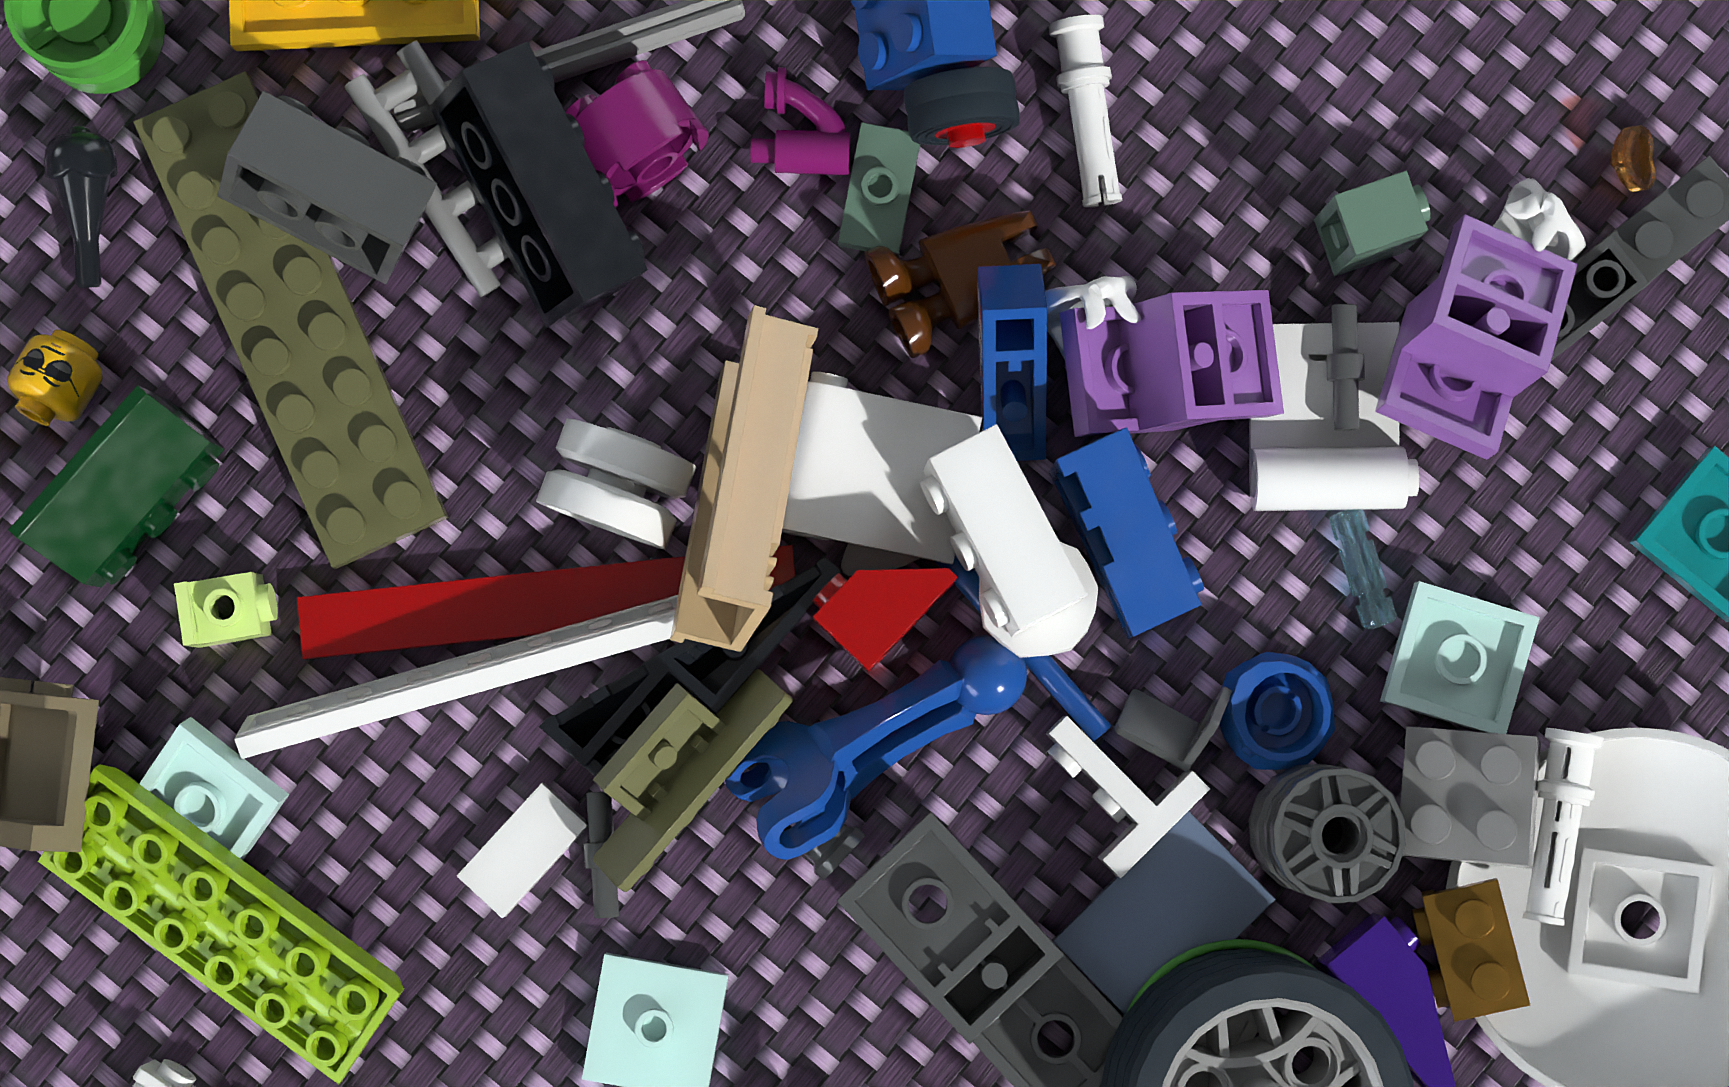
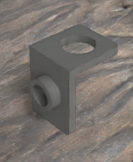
M1223 686L1198 723L1147 694L1133 689L1127 697L1114 731L1125 739L1144 748L1149 753L1188 772L1218 728L1232 690Z

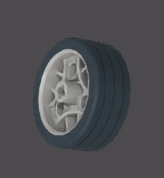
M1252 948L1209 953L1178 965L1151 984L1124 1015L1107 1050L1101 1087H1185L1188 1079L1193 1074L1207 1071L1209 1077L1207 1087H1414L1401 1043L1381 1013L1352 987L1289 955ZM1272 1007L1290 1009L1278 1023L1276 1022ZM1251 1009L1259 1036L1239 1044L1229 1045L1227 1018ZM1206 1033V1046L1195 1044L1200 1036ZM1312 1046L1314 1053L1312 1064L1306 1071L1294 1074L1292 1070L1294 1056L1300 1049Z

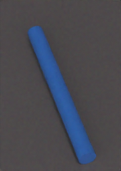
M956 554L953 564L934 561L940 568H949L958 577L954 583L955 586L981 614L979 575L974 569L966 571ZM1050 655L1023 657L1028 669L1093 742L1112 726Z

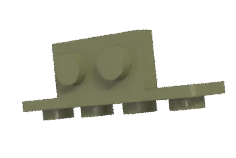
M757 669L715 715L678 683L675 684L593 779L605 793L631 812L593 856V862L616 887L623 892H627L641 876L650 870L657 857L677 834L694 819L697 811L723 781L735 772L738 764L767 731L776 725L780 716L792 703V697L761 670Z

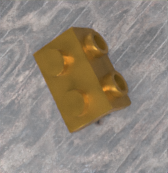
M1493 878L1436 892L1434 890L1421 892L1424 907L1412 909L1421 946L1435 945L1440 969L1431 970L1428 973L1437 1008L1450 1006L1454 1022L1530 1006L1498 879Z

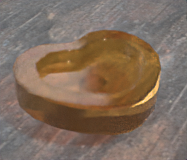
M1642 125L1624 128L1618 134L1614 141L1610 159L1611 166L1615 169L1621 183L1632 192L1650 189L1656 179V169L1653 163V137L1651 132Z

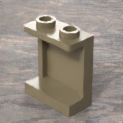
M0 677V846L27 851L81 852L86 813L84 802L88 796L99 700L72 697L74 687L72 684L34 681L32 693L30 692L32 680Z

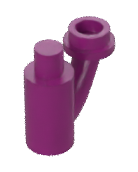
M778 67V72L766 71L765 109H777V114H785L787 103L811 120L816 126V131L776 130L775 139L751 138V163L775 164V173L849 175L850 132L846 131L840 116L821 98L799 84L786 79V67Z

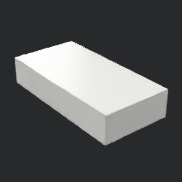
M541 783L460 871L457 877L501 918H504L587 829L588 822L546 783Z

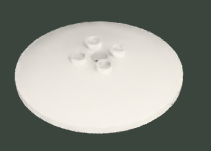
M1621 728L1588 733L1603 737L1604 740L1603 746L1595 749L1589 784V787L1595 791L1594 800H1590L1589 806L1582 807L1574 865L1564 914V926L1523 918L1532 875L1531 868L1455 861L1451 863L1446 889L1493 878L1498 879L1530 1001V1006L1480 1016L1475 1019L1484 1033L1509 1060L1546 1087H1729V749L1699 737L1664 729ZM1549 748L1540 752L1538 781L1544 779ZM1539 791L1537 792L1533 863L1544 802L1543 798H1538ZM1633 902H1647L1659 913V928L1649 938H1633L1622 927V912Z

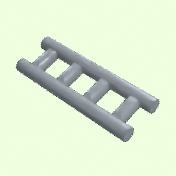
M414 41L396 53L406 71L376 90L365 74L354 78L344 88L391 159L402 157L416 163L426 172L427 178L434 181L424 163L450 147L441 128L437 125L409 143L389 112L420 91L428 104L431 105L447 87L418 41ZM468 180L445 195L442 194L436 185L425 213L479 296L483 297L501 285L492 268L509 257L498 236L477 247L457 217L479 203Z

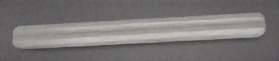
M684 0L534 51V54L546 62L552 72L554 82L557 83L742 20L745 16V9L742 0ZM453 79L444 82L446 86H448L453 81ZM421 91L393 108L398 125L404 132L409 133L437 123L429 108L430 105Z

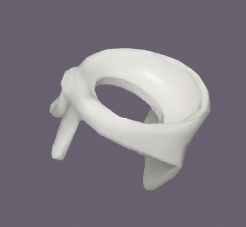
M1527 178L1513 187L1499 219L1493 225L1495 228L1532 243L1534 249L1538 252L1545 249L1572 262L1586 246L1580 229L1571 219L1562 200L1553 193L1546 192L1535 179Z
M1103 276L1084 285L1058 287L1045 291L1047 332L1055 341L1064 359L1060 312L1073 308H1084L1086 329H1094L1103 322L1106 315L1105 307H1114L1120 316L1130 323H1138L1141 320L1140 314L1131 302L1136 295L1137 286L1130 276Z

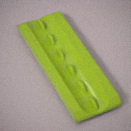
M101 764L96 766L90 774L88 796L84 802L86 813L81 852L44 851L38 862L339 1085L403 992L404 988L399 976L123 771Z

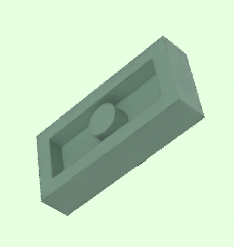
M861 122L838 240L840 247L868 251L877 246H885L899 258L920 144L912 141L909 131Z

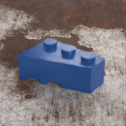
M1125 427L1058 458L1049 470V474L1127 639L1201 606L1202 604L1197 595L1198 592L1204 590L1201 577L1191 558L1187 556L1182 559L1173 538V535L1178 533L1175 522L1164 501L1157 500L1149 481L1151 474L1139 447L1133 443L1128 428Z

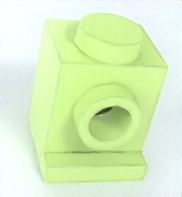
M247 572L193 582L174 583L183 646L201 648L272 636L270 621L277 620V600L271 583L264 584L262 574ZM229 596L234 602L235 610L231 617L222 620L219 618L217 602L222 597Z

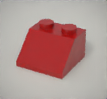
M949 568L857 570L848 580L838 573L813 599L815 605L820 608L813 616V619L869 673L954 585L958 577Z

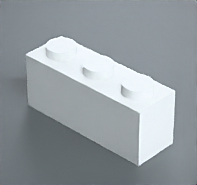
M997 424L928 459L923 468L927 478L920 481L923 493L933 511L937 515L945 512L956 532L954 536L950 537L953 550L966 571L975 568L986 589V591L980 594L981 602L990 620L997 628L1005 625L1012 637L1078 603L1088 595Z

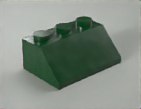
M137 385L8 531L85 585L102 588L106 582L110 585L115 584L134 565L136 556L132 553L148 535L151 538L157 537L173 522L178 514V510L174 506L190 488L193 491L199 490L214 476L220 465L216 459L225 448L170 400Z

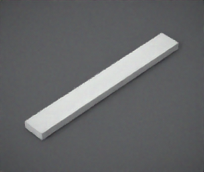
M678 595L247 716L234 738L241 759L670 639Z

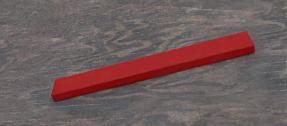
M792 545L779 546L772 557L777 558V562L769 575L774 577L770 589L796 576ZM685 556L297 597L302 659H319L541 634L678 595Z

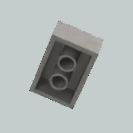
M263 90L227 154L217 196L366 275L387 284L419 224L437 183L427 178L426 172L416 163L402 157L391 159L370 148L369 142L358 132L342 126L333 128L312 117V112L309 108L298 100L284 95L277 98Z

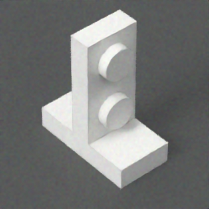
M1062 716L1045 733L1055 743L1047 751L1048 754L1072 778L1082 771L1099 788L1091 796L1096 803L1117 823L1125 816L1133 822L1098 856L1099 860L1119 878H1122L1210 790L1193 771H1184L1152 802L1068 716Z

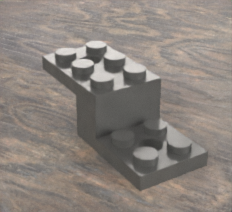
M931 811L836 900L969 1045L973 1042L1014 1087H1099L1101 1085L1107 1050L1123 1017ZM929 884L940 888L944 892L947 905L940 918L935 921L924 922L915 918L910 912L909 898L916 888ZM1049 1021H1063L1072 1028V1045L1063 1054L1049 1055L1038 1046L1037 1037L1039 1030Z

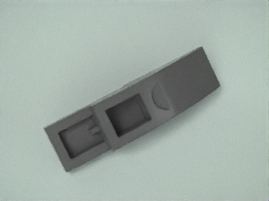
M1711 156L1702 160L1574 261L1578 265L1551 361L1729 221V178Z

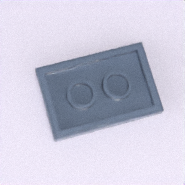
M1188 811L1122 878L1116 876L1052 941L1125 1015L1140 988L1164 964L1176 956L1203 944L1236 939L1275 898Z

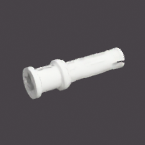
M1079 15L1057 20L1048 25L1050 36L1056 38L1058 43L1062 73L1056 77L1057 86L1061 88L1062 93L1069 96L1083 192V207L1099 206L1098 203L1101 202L1098 181L1101 182L1104 206L1115 204L1123 200L1119 190L1104 88L1110 85L1109 80L1112 79L1110 67L1104 66L1099 30L1104 27L1103 17L1101 15Z
M1546 728L1545 738L1550 741L1545 776L1543 780L1537 781L1536 791H1539L1538 798H1543L1544 802L1534 852L1526 912H1524L1523 918L1564 926V914L1574 865L1582 807L1589 806L1590 800H1594L1595 791L1589 787L1595 749L1603 746L1604 738L1585 733Z

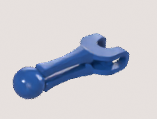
M991 635L972 637L963 642L954 651L949 662L937 661L915 680L872 704L839 717L814 723L811 726L790 721L777 722L743 758L735 772L723 782L732 794L741 800L749 802L778 793L759 809L756 819L759 840L768 853L776 858L787 860L798 857L835 837L847 820L851 799L856 797L877 776L900 759L947 733L973 725L976 714L994 715L1012 707L1020 699L1027 682V668L1024 658L1018 657ZM757 762H761L752 770L743 773L744 770L748 768L750 765ZM795 823L793 827L786 831H783L784 828H786L790 824Z

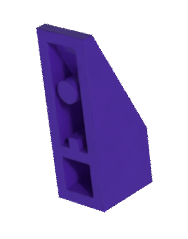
M1373 912L1316 961L1329 976L1352 987L1381 1013L1401 1043L1410 1073L1421 1087H1456L1427 968L1414 952L1421 946V943L1399 917L1395 916L1391 921H1388L1385 916Z

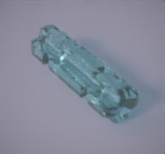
M1351 509L1335 513L1330 517V525L1335 541L1341 540L1343 546L1338 551L1352 596L1359 597L1361 605L1356 606L1361 625L1365 629H1374L1391 624L1396 620L1397 615L1391 596L1385 597L1383 588L1388 586L1373 539L1368 541L1365 534L1370 529L1364 511L1361 509Z

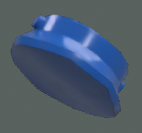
M1264 652L1239 664L1226 673L1221 689L1225 686L1231 689L1232 693L1219 727L1224 739L1235 755L1254 769L1281 770L1289 769L1295 765L1309 764L1323 749L1335 731L1333 700L1328 680L1309 662L1289 654Z

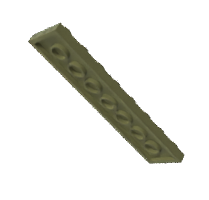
M245 71L133 121L330 565L332 568L338 569L449 518L332 256L217 196L227 154L260 97L251 76Z

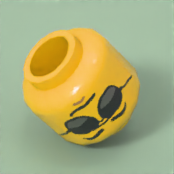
M58 329L54 330L51 335L40 334L32 337L7 376L9 389L19 399L15 408L27 418L44 426H49L53 419L65 422L79 419L103 379L102 369L96 362L98 352L80 338Z

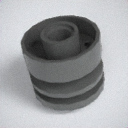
M1321 763L1295 765L1273 776L1256 796L1249 817L1250 846L1261 869L1279 885L1328 903L1357 902L1381 890L1398 870L1406 846L1404 817L1393 794L1373 776L1345 767ZM1329 822L1330 832L1328 838L1322 842L1323 828Z

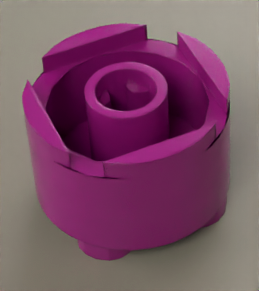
M646 60L635 62L627 67L617 77V84L600 96L596 97L594 94L586 95L574 102L565 112L571 114L580 125L585 140L584 149L595 170L601 171L610 182L614 192L615 207L618 206L616 196L626 194L632 203L667 184L689 165L683 154L694 143L701 152L709 137L708 131L663 70L652 69Z

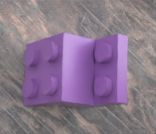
M1466 214L1463 215L1453 226L1439 277L1406 306L1375 412L1486 460L1495 455L1500 447L1513 398L1549 370L1578 264L1545 249L1538 252L1534 249L1532 243Z
M1268 290L1168 293L1134 303L1133 305L1141 316V320L1138 323H1130L1125 320L1114 307H1105V318L1094 329H1086L1084 308H1073L1059 313L1075 437L1110 435L1125 427L1128 428L1130 434L1174 431L1218 420L1264 418L1284 414Z

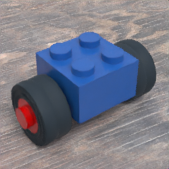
M851 0L852 5L855 7L860 40L858 56L864 68L867 90H904L909 135L913 142L924 145H949L951 148H964L981 144L986 139L1006 133L1019 125V106L1016 100L1015 80L1011 71L998 67H975L997 56L989 0Z

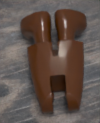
M1031 210L1009 213L964 224L920 239L918 244L922 256L912 260H900L885 246H877L865 252L869 273L884 306L895 303L932 282L935 285L939 283L941 286L939 292L921 300L903 302L889 310V318L893 329L911 358L927 353L932 342L933 329L946 319L951 318L957 329H961L978 320V267L1041 264L1044 277L1056 266L1049 248L1026 254L1012 262L1004 246L1016 242L1038 228Z

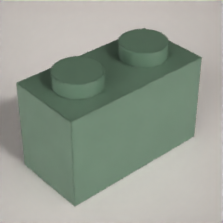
M1407 171L1334 195L1315 217L1314 222L1335 277L1404 253L1428 231L1426 221L1430 220L1431 213L1423 189L1418 184L1412 186Z

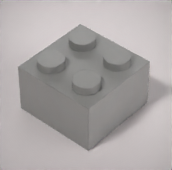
M1406 726L1400 811L1405 823L1406 846L1402 856L1532 869L1538 792L1536 791L1539 777L1541 742L1538 737Z

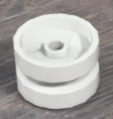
M567 418L556 449L565 460L589 470V474L585 477L561 469L547 471L536 502L601 529L666 550L677 520L669 509L645 499V492L669 499L686 497L697 467L681 457L662 450L661 446L636 435L611 427L603 428Z

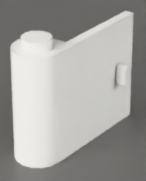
M1399 322L1357 323L1358 353L1364 354L1365 380L1359 381L1360 429L1352 431L1334 430L1333 382L1327 381L1326 356L1333 354L1332 323L1273 324L1284 414L1264 418H1249V483L1253 511L1404 509L1408 496H1417L1418 462L1416 459H1408L1405 448L1399 446V422L1375 412L1399 333Z
M812 372L810 381L807 383L782 532L818 540L832 539L953 564L955 552L951 545L950 537L954 536L956 532L945 512L937 515L933 511L923 493L920 481L927 478L923 468L928 459L978 434L982 417L847 389V378L829 373Z

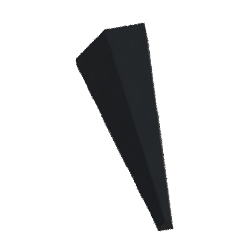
M825 557L797 576L768 590L773 592L771 607L741 652L684 639L683 643L679 642L626 675L592 692L588 697L547 718L539 728L596 776L676 683L716 715L815 604L813 601L815 596L838 573L841 574V570Z

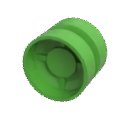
M4 0L6 22L17 44L63 83L82 92L107 94L132 86L151 70L162 50L165 24L163 13L157 0Z

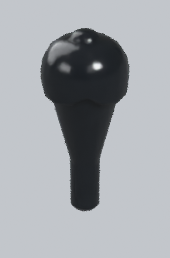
M73 126L68 129L67 133L57 135L49 142L45 149L44 157L45 175L54 181L73 239L76 285L79 288L99 287L102 284L99 237L110 179L117 176L118 173L117 158L114 147L108 139L100 134L91 133L87 127Z

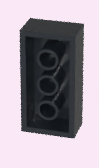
M527 41L463 69L429 108L543 323L548 328L610 297L648 269L643 261L644 250L640 239L630 227H625L614 206L615 198L610 182L601 171L595 170L584 149L585 140L580 125L571 114L565 113L554 92L555 82L550 68L541 57L535 56Z

